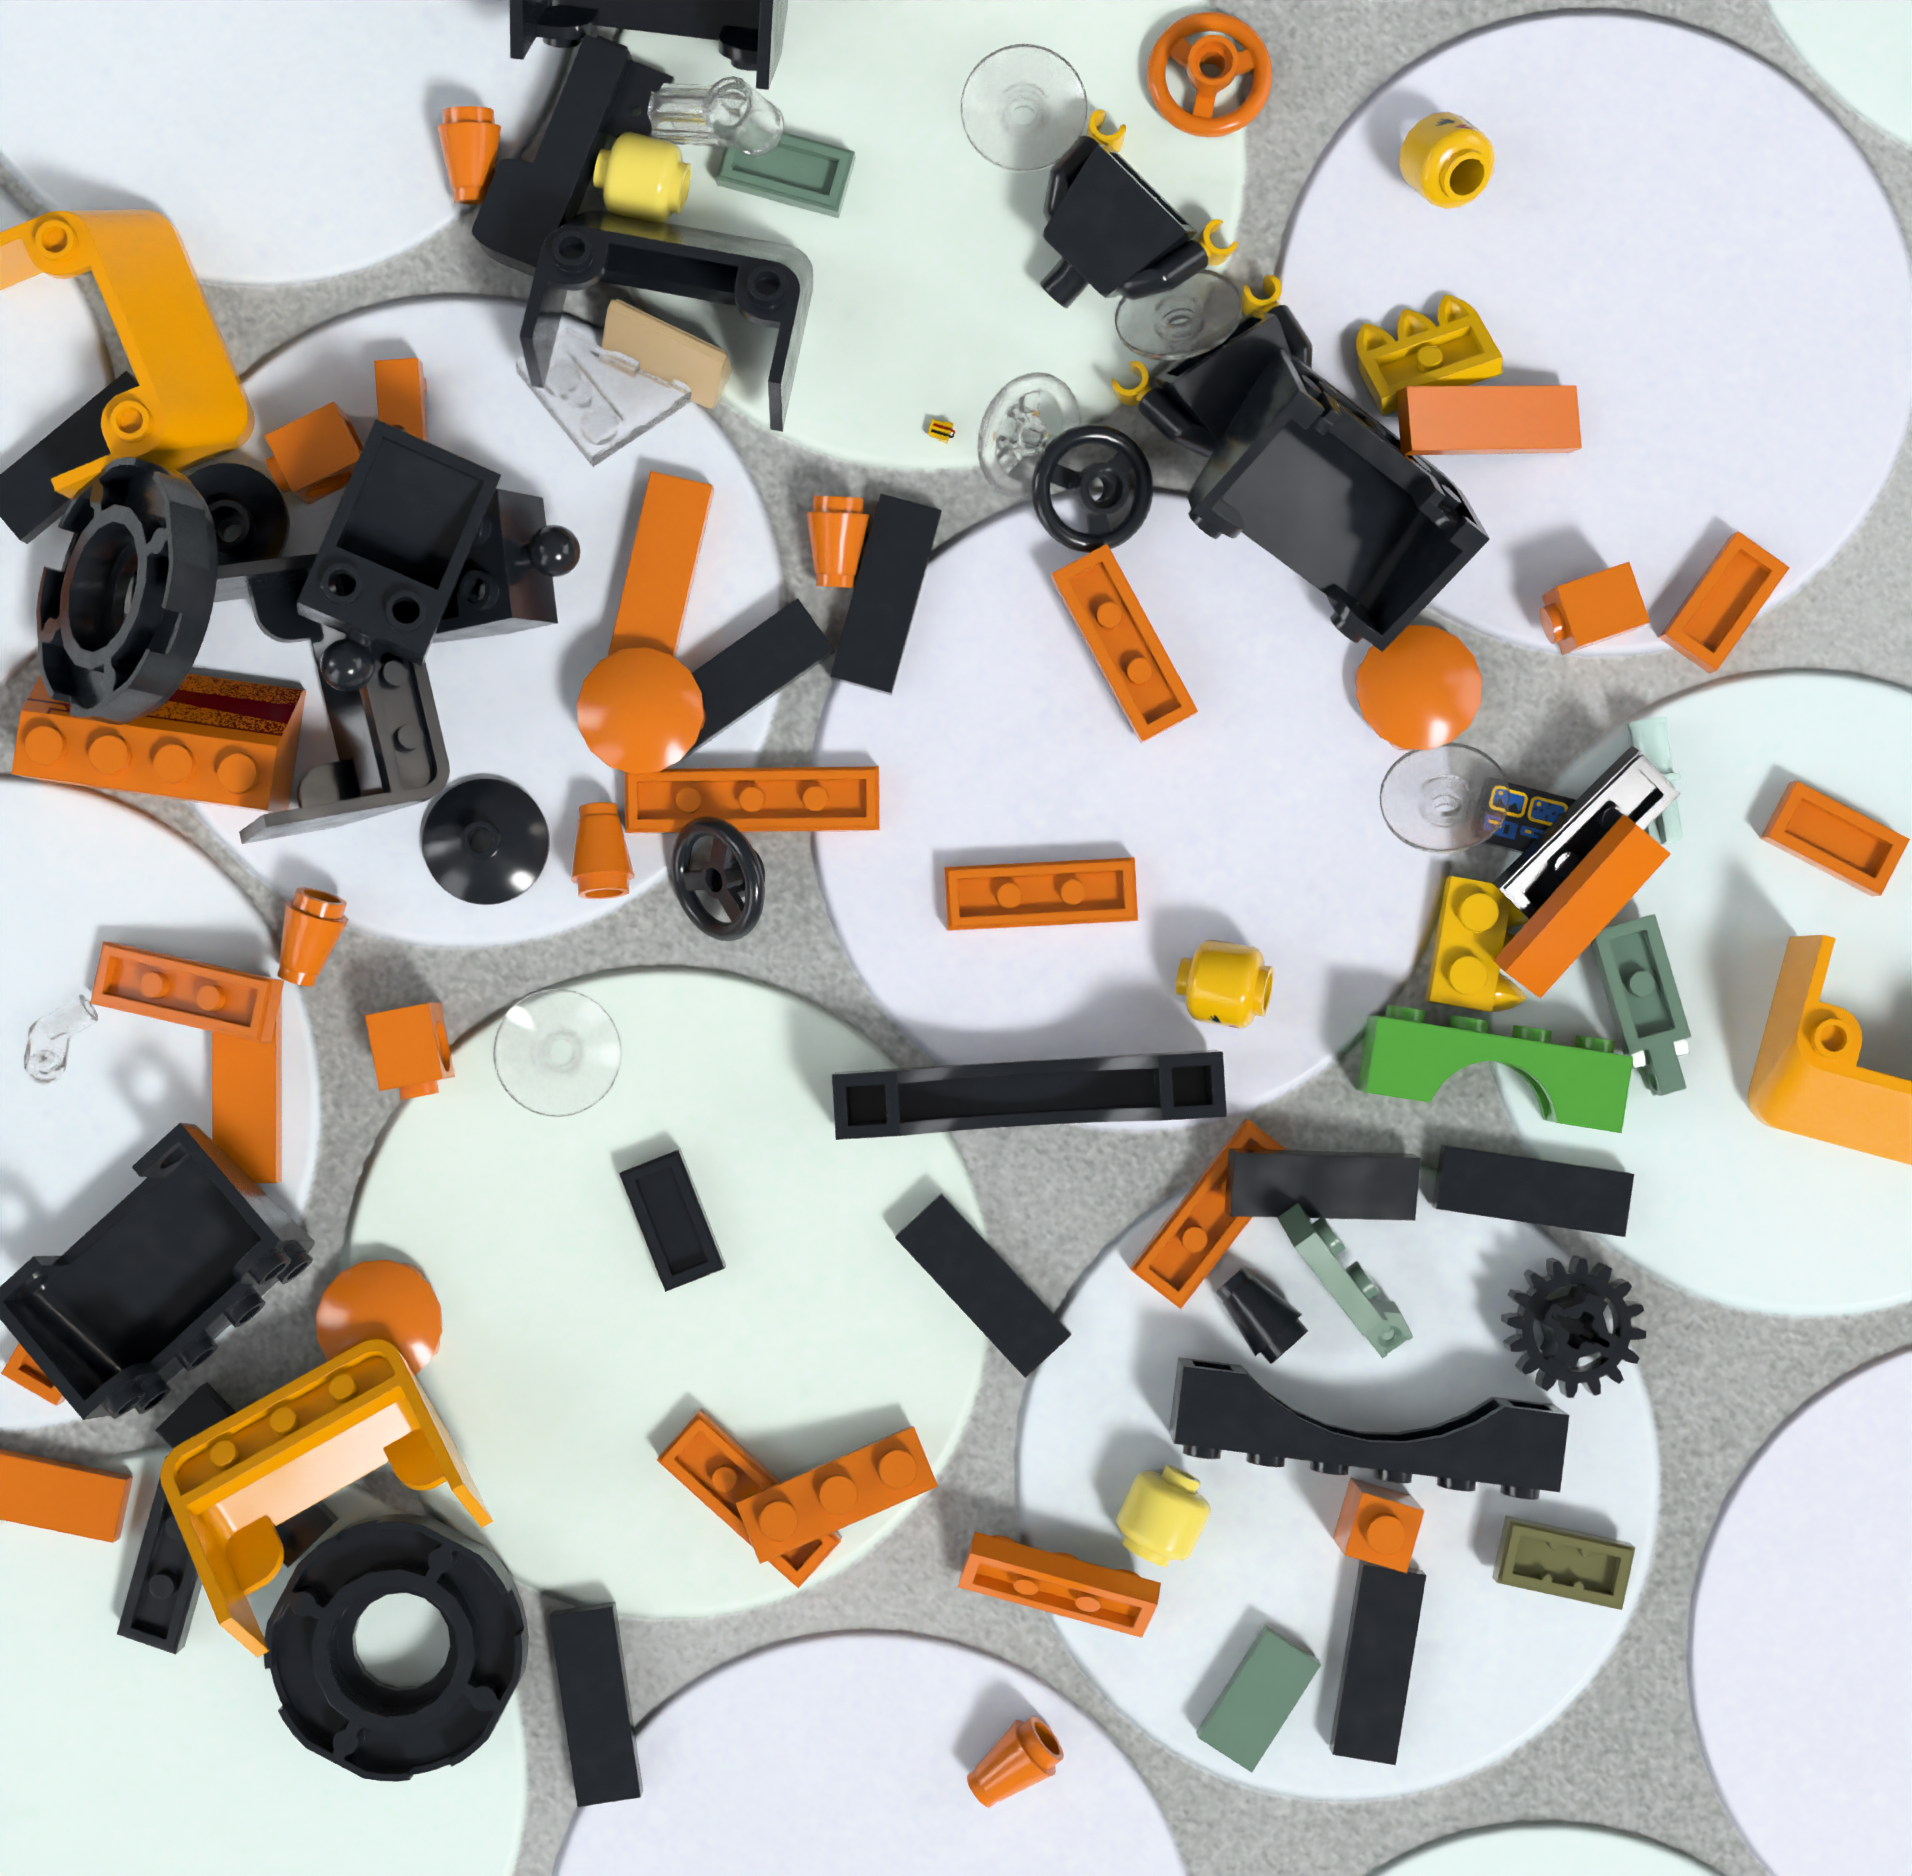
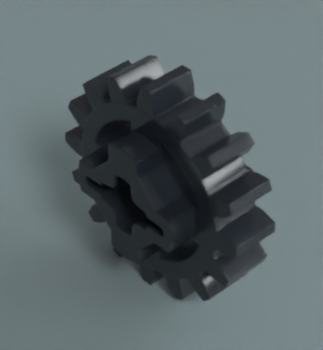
M1575 1255L1570 1260L1568 1270H1565L1561 1262L1553 1257L1546 1259L1548 1275L1544 1277L1529 1269L1526 1270L1523 1274L1530 1288L1526 1293L1510 1289L1507 1294L1514 1302L1519 1304L1517 1313L1501 1314L1502 1322L1516 1328V1334L1503 1341L1505 1348L1511 1352H1524L1515 1364V1367L1524 1375L1539 1369L1536 1374L1535 1384L1546 1391L1554 1386L1558 1380L1560 1393L1568 1398H1574L1578 1389V1383H1582L1584 1388L1594 1396L1601 1394L1599 1378L1603 1376L1620 1384L1624 1379L1617 1365L1621 1360L1637 1364L1640 1359L1634 1351L1628 1348L1630 1340L1646 1338V1331L1631 1325V1318L1638 1316L1644 1311L1643 1305L1635 1301L1623 1300L1629 1293L1632 1285L1622 1278L1608 1283L1612 1268L1600 1262L1588 1273L1587 1259ZM1572 1285L1568 1295L1550 1301L1545 1299L1554 1290ZM1607 1304L1613 1319L1612 1334L1608 1332L1603 1316ZM1558 1314L1565 1319L1567 1317L1577 1319L1580 1323L1584 1324V1329L1594 1334V1337L1590 1339L1582 1334L1577 1336L1576 1334L1569 1333L1562 1328L1563 1324L1552 1318V1315ZM1534 1319L1539 1321L1544 1336L1539 1349L1533 1334ZM1595 1353L1601 1354L1594 1361L1580 1367H1575L1579 1358Z

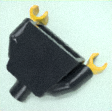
M1097 109L1092 113L1086 136H1081L1052 167L1049 175L1043 209L1048 224L1042 236L1062 258L1044 277L1040 285L1050 297L1064 308H1068L1089 284L1105 298H1114L1121 295L1133 301L1173 290L1205 269L1207 265L1218 266L1224 263L1238 246L1237 241L1225 249L1217 248L1212 244L1210 235L1219 230L1224 223L1220 219L1211 220L1197 236L1196 241L1190 240L1198 231L1118 153L1123 145L1126 125L1122 124L1113 135H1104L1098 131L1104 124L1106 111L1102 109Z
M1265 275L1263 288L1270 298L1266 300L1257 299L1252 295L1250 287L1245 284L1240 305L1246 316L1157 375L1155 379L1160 387L1151 388L1148 370L1139 361L1129 362L1131 371L1142 379L1138 387L1128 390L1122 388L1114 378L1111 379L1118 401L1128 406L1139 405V412L1168 440L1203 457H1210L1263 369L1280 350H1286L1312 369L1313 346L1290 308L1286 305H1279L1282 289L1280 280L1274 275Z

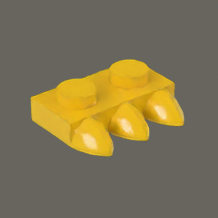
M1443 296L1438 308V327L1423 314L1409 309L1403 310L1397 323L1398 341H1395L1389 333L1377 326L1367 323L1362 324L1356 338L1359 373L1382 416L1397 411L1396 391L1406 386H1469L1502 374L1503 356L1478 312L1470 304L1454 296Z
M1455 876L1446 877L1425 1001L1485 1012L1509 1010L1525 1001L1526 996L1521 989L1508 978L1499 975L1501 968L1493 960L1514 937L1513 934L1506 932L1507 927L1525 924L1529 919L1493 883Z

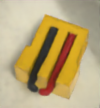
M932 419L927 435L948 444L949 438L954 437L955 430H953V423Z

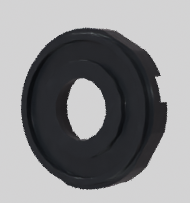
M123 457L112 460L97 476L79 489L67 507L58 527L74 532L62 569L57 570L44 566L36 608L39 670L51 699L69 703L72 706L69 715L113 725L128 724L134 719L150 715L165 704L182 684L198 655L207 631L216 592L218 569L217 540L213 519L204 498L191 481L174 469L133 457ZM137 568V584L131 608L124 621L125 599L129 583Z
M414 1514L382 1515L364 1519L337 1531L321 1542L297 1564L267 1621L264 1639L269 1651L264 1654L265 1669L270 1668L273 1683L282 1704L278 1712L283 1722L306 1749L364 1779L393 1782L408 1781L415 1774L437 1770L449 1764L453 1767L477 1751L489 1739L526 1670L529 1640L527 1618L523 1602L514 1581L501 1561L488 1547L431 1517ZM408 1593L425 1598L440 1611L448 1626L450 1648L445 1665L435 1677L418 1686L396 1687L380 1682L365 1669L357 1654L355 1633L360 1617L371 1603L385 1595Z

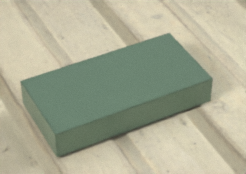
M733 118L716 180L718 186L839 218L856 159L855 151Z
M1264 1625L1197 1729L1198 1738L1252 1773L1320 1668L1319 1660Z

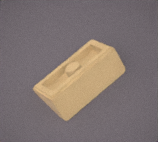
M618 299L616 301L611 300L607 309L603 333L602 356L607 361L707 409H713L733 371L727 352Z

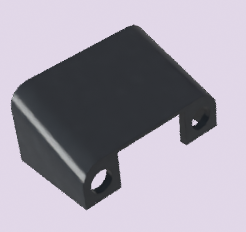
M179 1123L139 1159L132 1168L139 1177L147 1178L62 1256H33L0 1286V1320L82 1420L111 1416L113 1419H116L132 1409H135L139 1414H143L155 1407L171 1391V1388L167 1385L168 1381L183 1368L190 1371L206 1361L218 1348V1344L214 1339L231 1324L236 1328L253 1318L266 1303L261 1296L278 1281L286 1284L296 1278L313 1261V1258L308 1253L313 1248L315 1241L195 1124Z

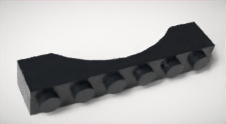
M1219 1050L845 1071L832 1074L836 1140L1031 1125L1227 1117L1223 1051Z
M1178 1357L1169 1434L1174 1444L1183 1445V1454L1197 1458L1220 1459L1222 1450L1247 1453V1462L1267 1467H1284L1285 1458L1310 1461L1311 1470L1324 1474L1348 1475L1349 1466L1374 1469V1478L1388 1482L1411 1483L1412 1475L1417 1474L1437 1477L1438 1486L1451 1490L1475 1491L1476 1482L1501 1485L1500 1493L1507 1496L1535 1500L1539 1499L1540 1490L1560 1492L1570 1415L1553 1404L1491 1397L1462 1415L1430 1427L1401 1432L1357 1431L1323 1423L1292 1409L1265 1390L1241 1365Z

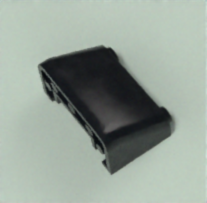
M1280 350L1263 369L1187 494L1191 507L1188 515L1205 534L1218 539L1222 534L1230 538H1236L1242 532L1326 594L1335 611L1330 619L1344 636L1355 643H1359L1364 638L1382 652L1490 540L1465 495L1443 472L1421 455H1405L1401 451L1400 438L1286 350Z

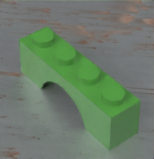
M1387 1005L1385 1017L1371 1015L1367 1017L1356 1088L1358 1091L1430 1103L1441 1085L1458 1070L1479 1062L1495 1061L1510 1067L1527 1081L1537 1097L1543 1120L1622 1133L1633 1056L1614 1054L1615 1041L1576 1035L1574 1047L1550 1043L1552 1031L1513 1025L1511 1037L1487 1033L1489 1021L1450 1015L1448 1027L1424 1023L1425 1011Z

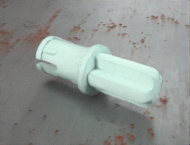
M1656 717L1625 723L1630 747L1633 746L1640 750L1675 787L1674 781L1680 780L1681 775L1673 771L1666 725L1668 724L1667 717ZM1677 798L1644 829L1660 845L1676 843L1682 838Z

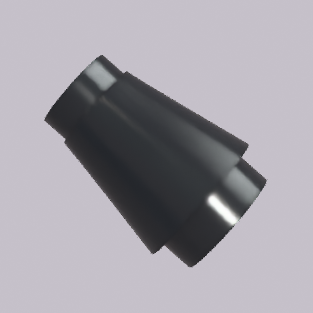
M1244 1267L1215 1292L1223 1301L1224 1307L1254 1356L1261 1353L1270 1364L1275 1362L1309 1331L1298 1319L1302 1315L1301 1312L1256 1277L1251 1276Z

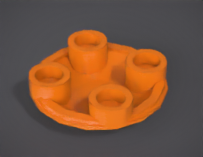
M1409 625L1383 652L1375 646L1370 647L1355 672L1356 697L1364 720L1380 738L1388 741L1392 747L1398 750H1430L1451 743L1470 726L1481 704L1482 677L1474 655L1458 637L1436 626Z
M649 647L622 649L600 660L584 679L576 703L578 729L589 750L609 767L635 776L660 772L681 761L697 742L699 732L706 720L702 692L691 671L671 654Z
M391 1260L363 1261L340 1272L324 1290L316 1312L317 1341L327 1361L364 1341L373 1339L385 1340L398 1349L414 1375H416L438 1353L442 1334L441 1305L430 1283L424 1279L422 1272L416 1266L408 1263L399 1264Z

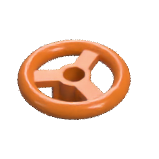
M1213 11L1194 13L1170 25L1154 44L1147 64L1148 90L1159 113L1175 128L1198 137L1225 136L1245 127L1264 107L1272 85L1270 56L1264 42L1256 31L1237 17ZM1199 32H1218L1235 39L1245 50L1238 52L1235 45L1229 39L1220 35L1204 36L1198 39L1193 46L1185 38ZM1169 56L1187 70L1188 77L1193 87L1197 90L1193 114L1181 108L1168 90L1165 72ZM1205 64H1213L1220 69L1221 74L1216 77H1208L1203 74L1200 67ZM1253 70L1252 88L1242 105L1227 115L1212 118L1216 94L1229 86L1236 76Z

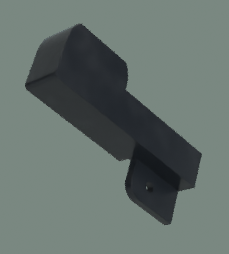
M585 34L534 162L530 163L510 158L503 159L498 163L472 227V234L482 250L493 260L534 277L544 240L578 213L593 176L598 154L601 149H604L606 143L605 134L618 138L625 132H633L651 137L675 81L674 77L633 61L630 51L625 45L599 35L595 38ZM634 107L641 109V113L636 117L630 115V110Z

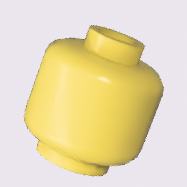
M625 132L614 142L611 150H600L595 164L593 183L594 187L603 189L605 206L609 212L661 223L666 222L672 213H682L690 187L691 164L683 162L681 150L672 142L633 132Z
M1166 1465L1162 1474L1153 1471H1144L1138 1474L1116 1519L1117 1527L1125 1535L1122 1542L1123 1546L1141 1558L1162 1567H1167L1170 1560L1183 1561L1191 1555L1211 1512L1210 1504L1202 1495L1197 1493L1201 1481L1171 1465Z

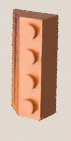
M188 673L176 692L158 710L145 717L134 719L128 724L113 725L69 715L72 706L67 702L51 699L40 675L20 711L11 774L40 781L266 813L289 810L306 691Z

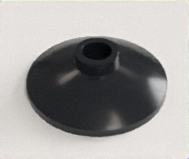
M236 463L210 465L195 471L187 477L202 495L210 510L216 532L218 566L281 557L289 537L290 517L283 495L269 478L258 470ZM232 524H242V532L238 538L232 542H226L224 539L226 529Z
M476 779L455 786L435 803L425 822L422 844L427 867L433 878L445 891L468 903L495 905L517 898L537 881L548 859L550 835L541 809L526 792L501 780ZM479 829H487L493 837L492 845L487 851L478 853L472 847V836Z

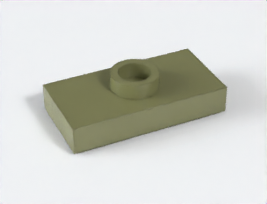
M1505 1515L1492 1578L1496 1583L1622 1610L1636 1547L1625 1541Z

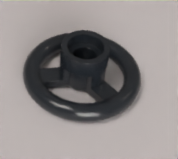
M1086 424L1073 427L1054 438L1038 458L1031 482L1033 507L1044 529L1063 546L1079 552L1091 553L1108 544L1111 550L1129 540L1140 529L1147 518L1153 498V477L1149 462L1141 448L1129 436L1115 428L1100 424ZM1084 444H1102L1118 452L1107 463H1093L1082 471H1074L1057 464L1067 452ZM1131 470L1134 479L1132 505L1124 519L1110 529L1108 515L1117 512L1127 501L1129 482L1126 473ZM1095 477L1099 478L1103 484V493L1098 500H1094L1089 494V484ZM1050 483L1073 492L1075 499L1086 512L1088 533L1076 531L1060 519L1052 504Z
M712 816L699 817L690 821L679 832L671 856L672 880L680 905L691 922L704 934L720 941L741 939L755 928L763 911L765 899V869L763 862L746 837L727 821ZM703 836H713L710 861L706 862L700 870H690V858L694 844ZM705 890L709 896L718 899L731 922H723L713 917L704 908L695 891Z

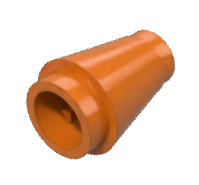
M477 106L443 109V124L438 125L437 129L451 189L453 190L454 203L482 204L496 169L501 126L495 124L494 110L491 108Z
M813 496L812 512H806L814 572L816 573V586L854 588V575L857 572L869 514H863L864 498Z
M597 802L580 806V819L577 826L571 881L578 885V896L585 899H610L629 894V880L633 879L635 875L620 818L618 817L617 805L608 802Z
M306 887L296 889L294 899L287 900L285 903L278 977L297 985H315L317 976L321 973L348 922V918L344 915L347 905L345 900L317 889Z
M1032 1716L1025 1722L1016 1720L975 1767V1770L967 1775L969 1788L982 1805L990 1808L998 1801L1000 1802L1053 1776L1056 1773L1055 1765L1064 1758L1062 1747L1051 1729L1038 1717Z

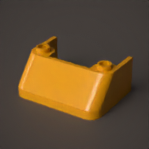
M149 209L52 211L0 232V290L41 273L57 279H69L92 270L139 386L113 397L104 408L101 417V429L111 454L51 478L55 491L72 500L79 489L97 476L105 466L115 459L133 457L183 472L238 449L248 441L255 425L252 406L178 230L162 214Z
M1827 935L1789 937L1748 1090V1103L1751 1112L1758 1121L1768 1127L1912 1166V1081L1856 1066L1862 1046V1031L1858 1021L1847 1010L1819 1001L1836 938Z
M373 1339L352 1347L179 1444L167 1455L160 1472L162 1488L216 1619L222 1628L257 1658L267 1653L269 1649L246 1596L272 1581L282 1566L284 1548L275 1528L277 1525L390 1462L394 1473L400 1481L414 1490L433 1489L447 1481L451 1491L481 1528L493 1522L456 1444L407 1361L390 1342Z

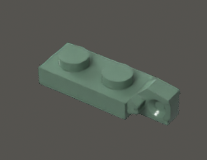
M1655 914L1604 928L1591 942V946L1623 1054L1633 1056L1632 1069L1643 1066L1652 1095L1663 1096L1687 1089L1677 1056L1689 1053L1686 1038H1690L1691 1033Z
M1297 1203L1277 1217L1294 1248L1382 1359L1406 1340L1413 1338L1395 1302L1375 1300L1374 1296L1380 1293V1291L1361 1264L1355 1261L1347 1267L1338 1254L1346 1249V1247L1323 1216L1313 1223L1299 1203Z

